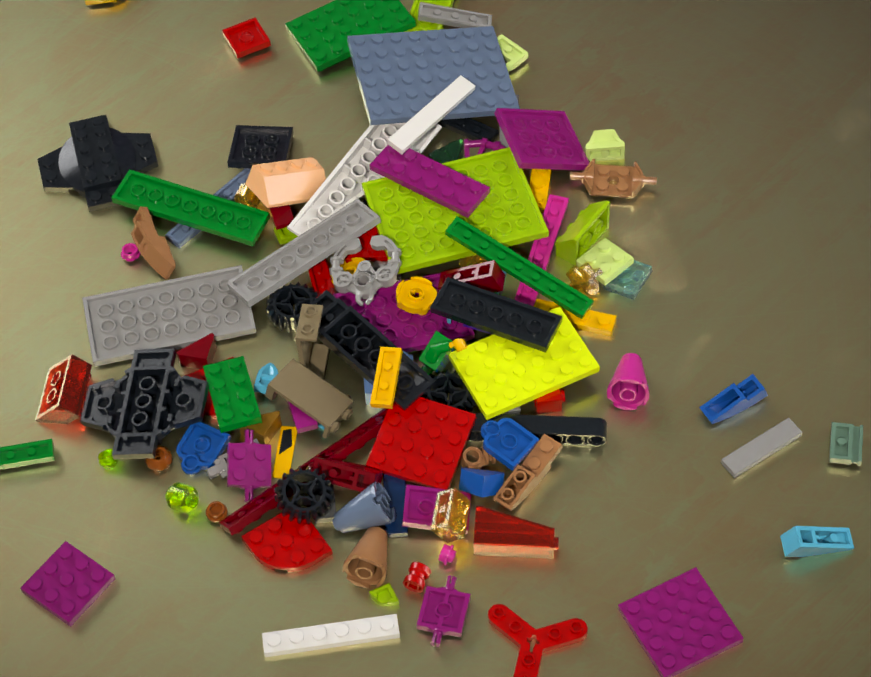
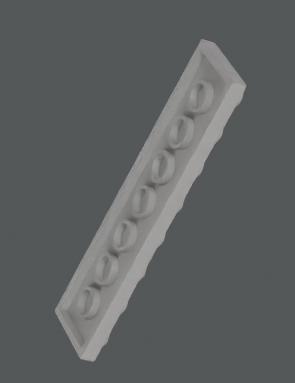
M357 198L228 281L227 285L250 308L335 253L337 249L351 239L358 238L381 223L380 216Z

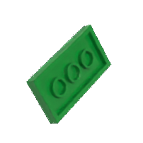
M244 356L203 366L221 433L262 423Z

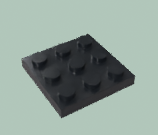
M236 125L227 161L228 168L251 169L252 165L287 161L293 138V127Z

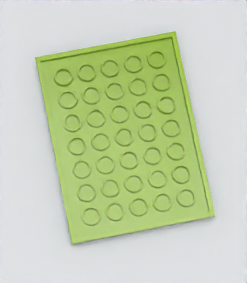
M510 147L442 163L490 187V193L468 218L386 177L362 183V190L369 208L380 216L381 223L376 225L378 234L391 239L397 248H400L402 251V255L399 256L401 266L398 274L477 255L445 235L446 229L456 216L506 247L549 237L548 228L522 168L518 167ZM384 250L387 259L391 260V257H389L387 254V250Z

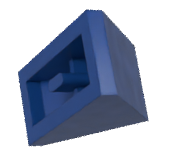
M461 468L459 490L479 497L494 496L503 485L504 472Z

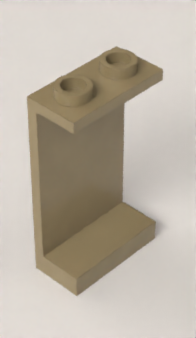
M302 304L295 337L300 364L325 380L330 349L325 344L313 343L317 342L323 305Z
M292 359L267 386L265 396L272 401L279 394L323 425L325 429L322 437L325 439L331 433L335 434L341 426V422L343 420L347 421L353 413L352 405L354 400L295 359Z

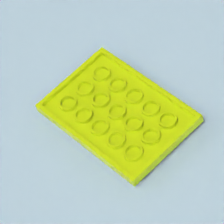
M561 307L548 311L562 316V323L546 353L493 334L467 345V348L460 352L455 350L449 354V360L486 420L600 371L599 364Z

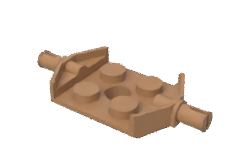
M593 159L584 169V172L570 171V180H581L589 195L634 198L641 188L644 187V184L656 185L657 177H645L637 162H634V167L595 164V159ZM616 181L617 184L611 185L608 182Z

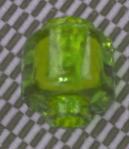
M177 482L166 491L165 498L167 504L173 510L189 513L198 505V492L193 486Z

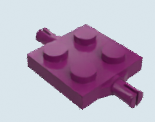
M249 429L244 430L245 442L228 443L227 487H238L245 490L244 502L246 503L253 499V490L271 487V445L253 442L254 430L251 429L250 431Z
M451 575L447 577L445 587L426 586L416 626L418 630L433 633L430 643L433 647H435V643L436 647H440L442 635L460 638L462 636L471 594L454 589L457 580L455 576L452 579Z

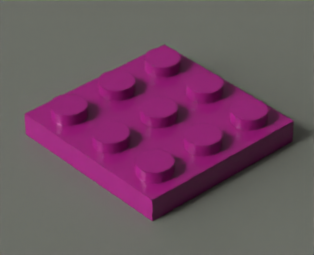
M65 541L20 589L22 593L71 627L116 578L113 573Z

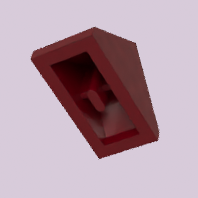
M210 333L177 351L180 366L202 369L203 366L212 364L217 348L215 336L213 333Z

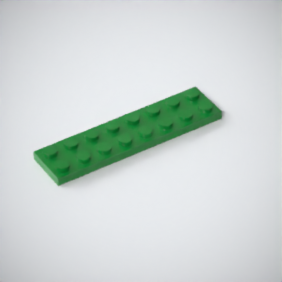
M130 169L111 197L112 202L135 210H138L140 206L147 207L151 215L252 247L270 219L269 212Z

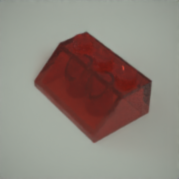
M71 354L49 368L35 421L69 424L75 419H79L83 409L82 405L86 396L87 385L91 379L92 365Z

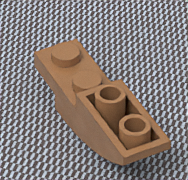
M140 206L133 218L135 227L131 232L132 238L149 265L164 279H169L176 267L170 246L164 236H158L148 208Z
M544 434L521 466L519 464L516 466L493 497V500L510 511L517 507L552 468L551 463L562 450V444Z

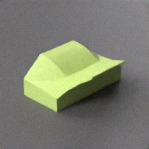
M615 129L594 130L590 141L585 145V155L589 162L593 159L595 161L624 159L625 143L619 138Z

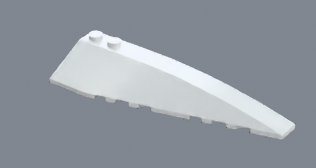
M406 123L370 125L288 225L287 229L300 236L357 198H362L364 196L362 190L363 182L384 178V176L371 171L369 164L388 145V138ZM437 123L414 143L410 149L422 154L441 130L442 126Z

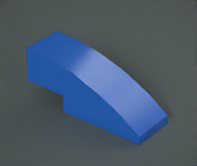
M752 374L738 385H735V383L731 384L699 408L711 424H715L748 409L767 397L768 394L762 384Z

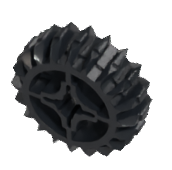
M290 282L288 286H282L281 289L270 294L269 299H267L266 312L270 322H273L274 327L279 326L281 331L287 329L289 333L291 330L297 332L299 321L296 316L301 312L302 304H311L318 297L317 292L314 291L313 287L308 288L307 284L301 286L299 282L296 285Z
M447 369L445 374L439 371L438 376L431 374L436 383L421 396L422 398L472 413L476 402L456 370L454 373H450Z
M299 466L297 472L291 468L289 470L290 475L284 473L282 475L283 480L279 479L277 481L279 487L275 488V494L277 495L274 497V500L278 502L277 509L282 510L283 517L290 514V521L297 518L299 524L302 522V519H306V523L309 524L310 518L317 522L319 520L318 515L324 517L326 515L325 510H330V503L333 502V488L330 487L331 481L325 480V473L318 475V469L311 472L309 466L306 470H302V467ZM289 488L293 490L292 493L294 494L291 502L286 496ZM317 488L322 494L319 502L315 500L316 497L313 495Z

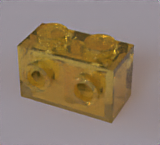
M455 487L438 492L431 531L447 543L465 538L471 500Z

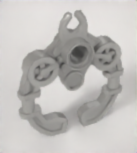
M372 236L370 241L372 249L377 251L387 250L388 256L391 257V260L387 261L388 266H382L377 271L373 269L371 263L367 260L361 261L358 264L353 275L344 271L343 267H340V264L344 263L347 255L356 254L362 250L359 238L348 241L337 249L333 257L330 258L332 268H330L329 272L332 275L336 291L339 293L351 292L355 294L356 302L360 306L364 304L361 298L367 299L365 304L369 305L378 289L381 287H391L397 281V274L401 266L399 256L402 255V251L386 236Z

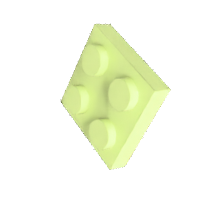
M604 238L578 258L576 263L579 268L606 286L634 263V258L607 238Z

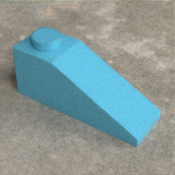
M794 526L780 536L785 557H808L854 549L849 528Z

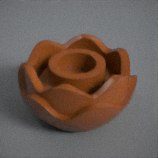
M157 446L155 458L145 459L149 469L156 472L163 471L172 463L171 452L165 447Z

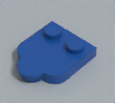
M503 418L498 422L493 420L487 421L482 425L480 431L484 438V450L512 471L539 441V438L510 418Z
M202 422L190 425L176 448L178 457L182 460L181 467L184 473L194 475L200 472L201 469L207 470L214 466V461L218 459V456L222 455L230 442V434L221 433L220 430Z

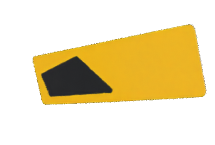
M281 426L272 478L283 479L282 475L284 473L289 475L297 436L296 427Z

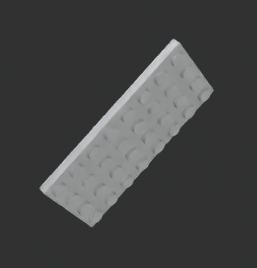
M242 265L83 297L94 367L133 359L135 350L182 349L210 333L214 334L215 341L256 333L251 307L249 308L227 285L228 281L243 272Z

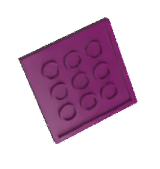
M496 109L494 114L519 168L584 170L589 165V161L565 111Z
M696 567L618 604L619 612L661 677H674L743 643V636Z

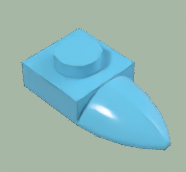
M273 363L264 365L258 371L254 392L266 394L268 384L278 374V370Z

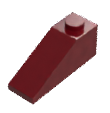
M492 260L441 272L438 289L442 288L447 277L493 293L503 291L506 275L496 261Z
M315 457L312 470L313 472L315 469H318V475L325 473V480H330L333 485L362 492L372 483L381 484L383 476L382 470L366 465Z

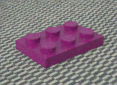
M406 484L402 527L468 534L471 494L463 491H446L445 489Z

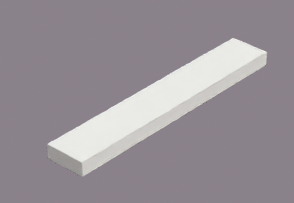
M460 75L388 138L387 144L402 155L469 96L476 86Z

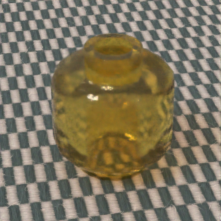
M245 183L240 185L234 196L235 202L257 208L261 202Z

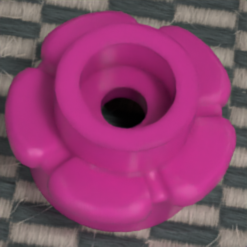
M128 243L122 247L121 257L128 262H132L140 257V251L135 244Z
M444 544L438 561L443 562L444 565H447L448 562L452 563L457 552L453 550L454 545Z

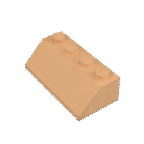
M313 157L252 165L245 184L267 208L308 202L326 180L324 168Z

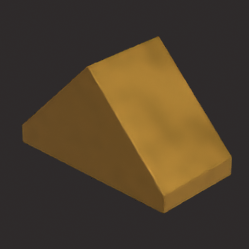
M280 411L261 414L262 423L239 428L240 434L245 437L244 430H254L253 440L257 438L259 444H268L282 426Z

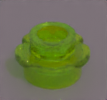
M106 449L98 455L99 464L106 469H112L118 463V459L114 460L112 456L113 449Z

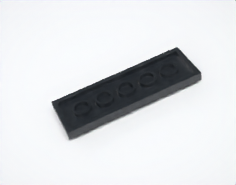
M447 277L430 307L431 313L545 353L562 323V316L449 277Z

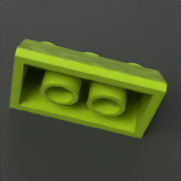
M605 200L589 204L585 210L580 211L575 222L570 223L566 232L557 238L555 242L556 256L575 266L577 265L576 260L589 251L609 228V201Z

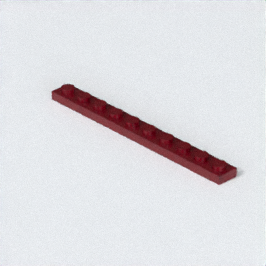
M384 408L315 457L338 461L345 460L349 454L361 449L365 443L377 437L388 409ZM315 457L301 466L302 470H306L309 466L312 472ZM277 483L220 521L222 529L233 536L240 533L251 522L259 520L267 511L276 508L278 502H275L274 497L277 495L275 494V488L279 487ZM291 488L286 492L287 497L294 495Z

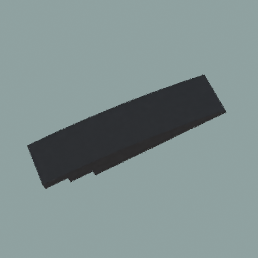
M327 290L324 291L311 303L313 305H323L318 339L373 385L380 347H398L352 306L348 307L341 299H336ZM300 313L296 316L298 321H299ZM402 353L394 403L405 411L436 382L404 353Z

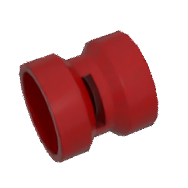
M412 562L408 569L409 575L405 576L403 585L412 592L422 593L426 586L425 580L430 577L431 569L423 563Z

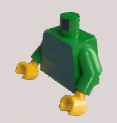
M436 331L419 357V361L423 364L421 369L429 376L433 372L437 374L439 371L442 372L450 361L449 354L455 350L460 352L467 348L465 340L458 338L452 341Z

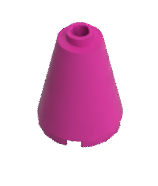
M627 353L622 356L608 385L607 398L614 402L613 405L617 408L636 410L637 406L642 404L644 406L647 403L650 392L641 357L635 353Z

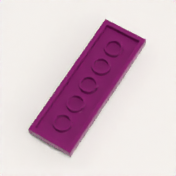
M387 145L369 164L371 171L467 218L490 193V187L410 148L401 155L391 146Z

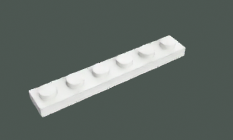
M397 614L266 632L262 633L265 657L397 639L400 638Z

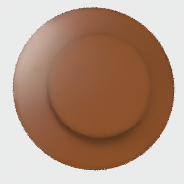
M219 501L210 503L206 509V517L209 521L215 523L225 519L228 514L227 507Z

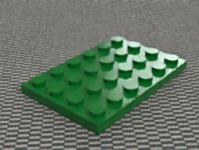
M335 0L285 23V25L314 68L319 72L351 57L347 43L348 36L405 32L415 27L416 21L399 0Z

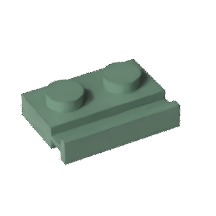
M832 422L829 463L846 465L853 463L861 466L863 425L858 427L854 426V424Z

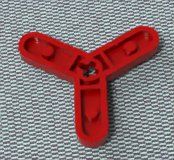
M503 604L493 605L488 610V621L491 626L520 648L513 677H538L543 653L579 643L587 637V624L579 618L535 629ZM535 639L537 644L533 647V651L530 652L529 642Z

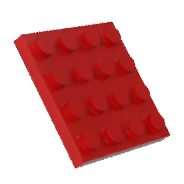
M419 397L405 411L393 403V409L387 410L366 466L382 470L384 474L424 487L445 489L447 491L451 486L477 418L476 414Z

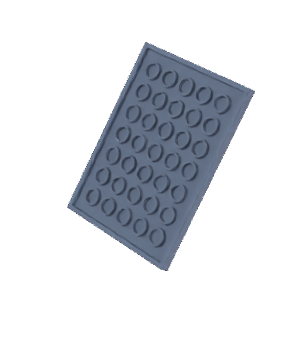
M493 26L352 35L347 38L370 125L407 123L460 75L476 86L475 90L442 120L495 116L494 113L497 108L520 109Z

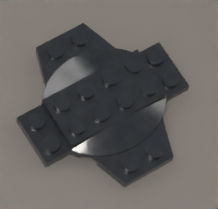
M106 115L70 122L71 137L65 144L37 159L44 192L69 193L70 190H75L79 192L80 196L86 198L89 212L119 205L113 203L111 197L129 169L144 174L158 167L151 134L121 133L109 127Z
M174 348L135 350L132 365L124 371L126 375L121 379L115 381L111 378L88 385L80 422L84 426L109 432L115 439L112 451L114 460L155 458L157 446L162 444V439L172 430L203 421L209 384L205 380L186 375L181 377L174 368L176 358Z

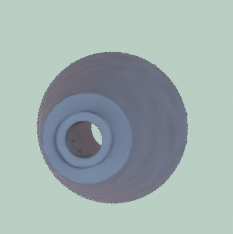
M375 482L334 513L332 522L337 531L340 530L342 533L387 525L395 522L394 507L391 509L388 502L391 499L385 488L380 483L376 484Z

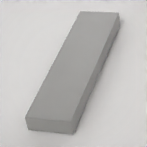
M420 2L418 10V20L459 28L486 27L492 24V15L424 2Z
M788 417L722 458L721 464L736 478L801 437L802 431Z

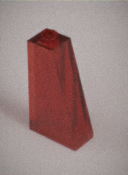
M476 506L473 542L474 555L554 559V550H558L559 537H554L555 528L482 506Z

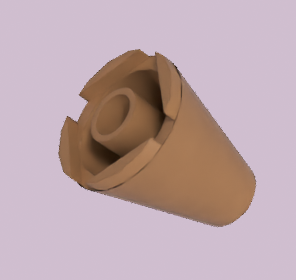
M381 527L368 528L344 561L342 571L343 573L345 571L347 574L346 578L348 581L356 586L370 588V585H376V587H379L385 582L387 576L388 535Z

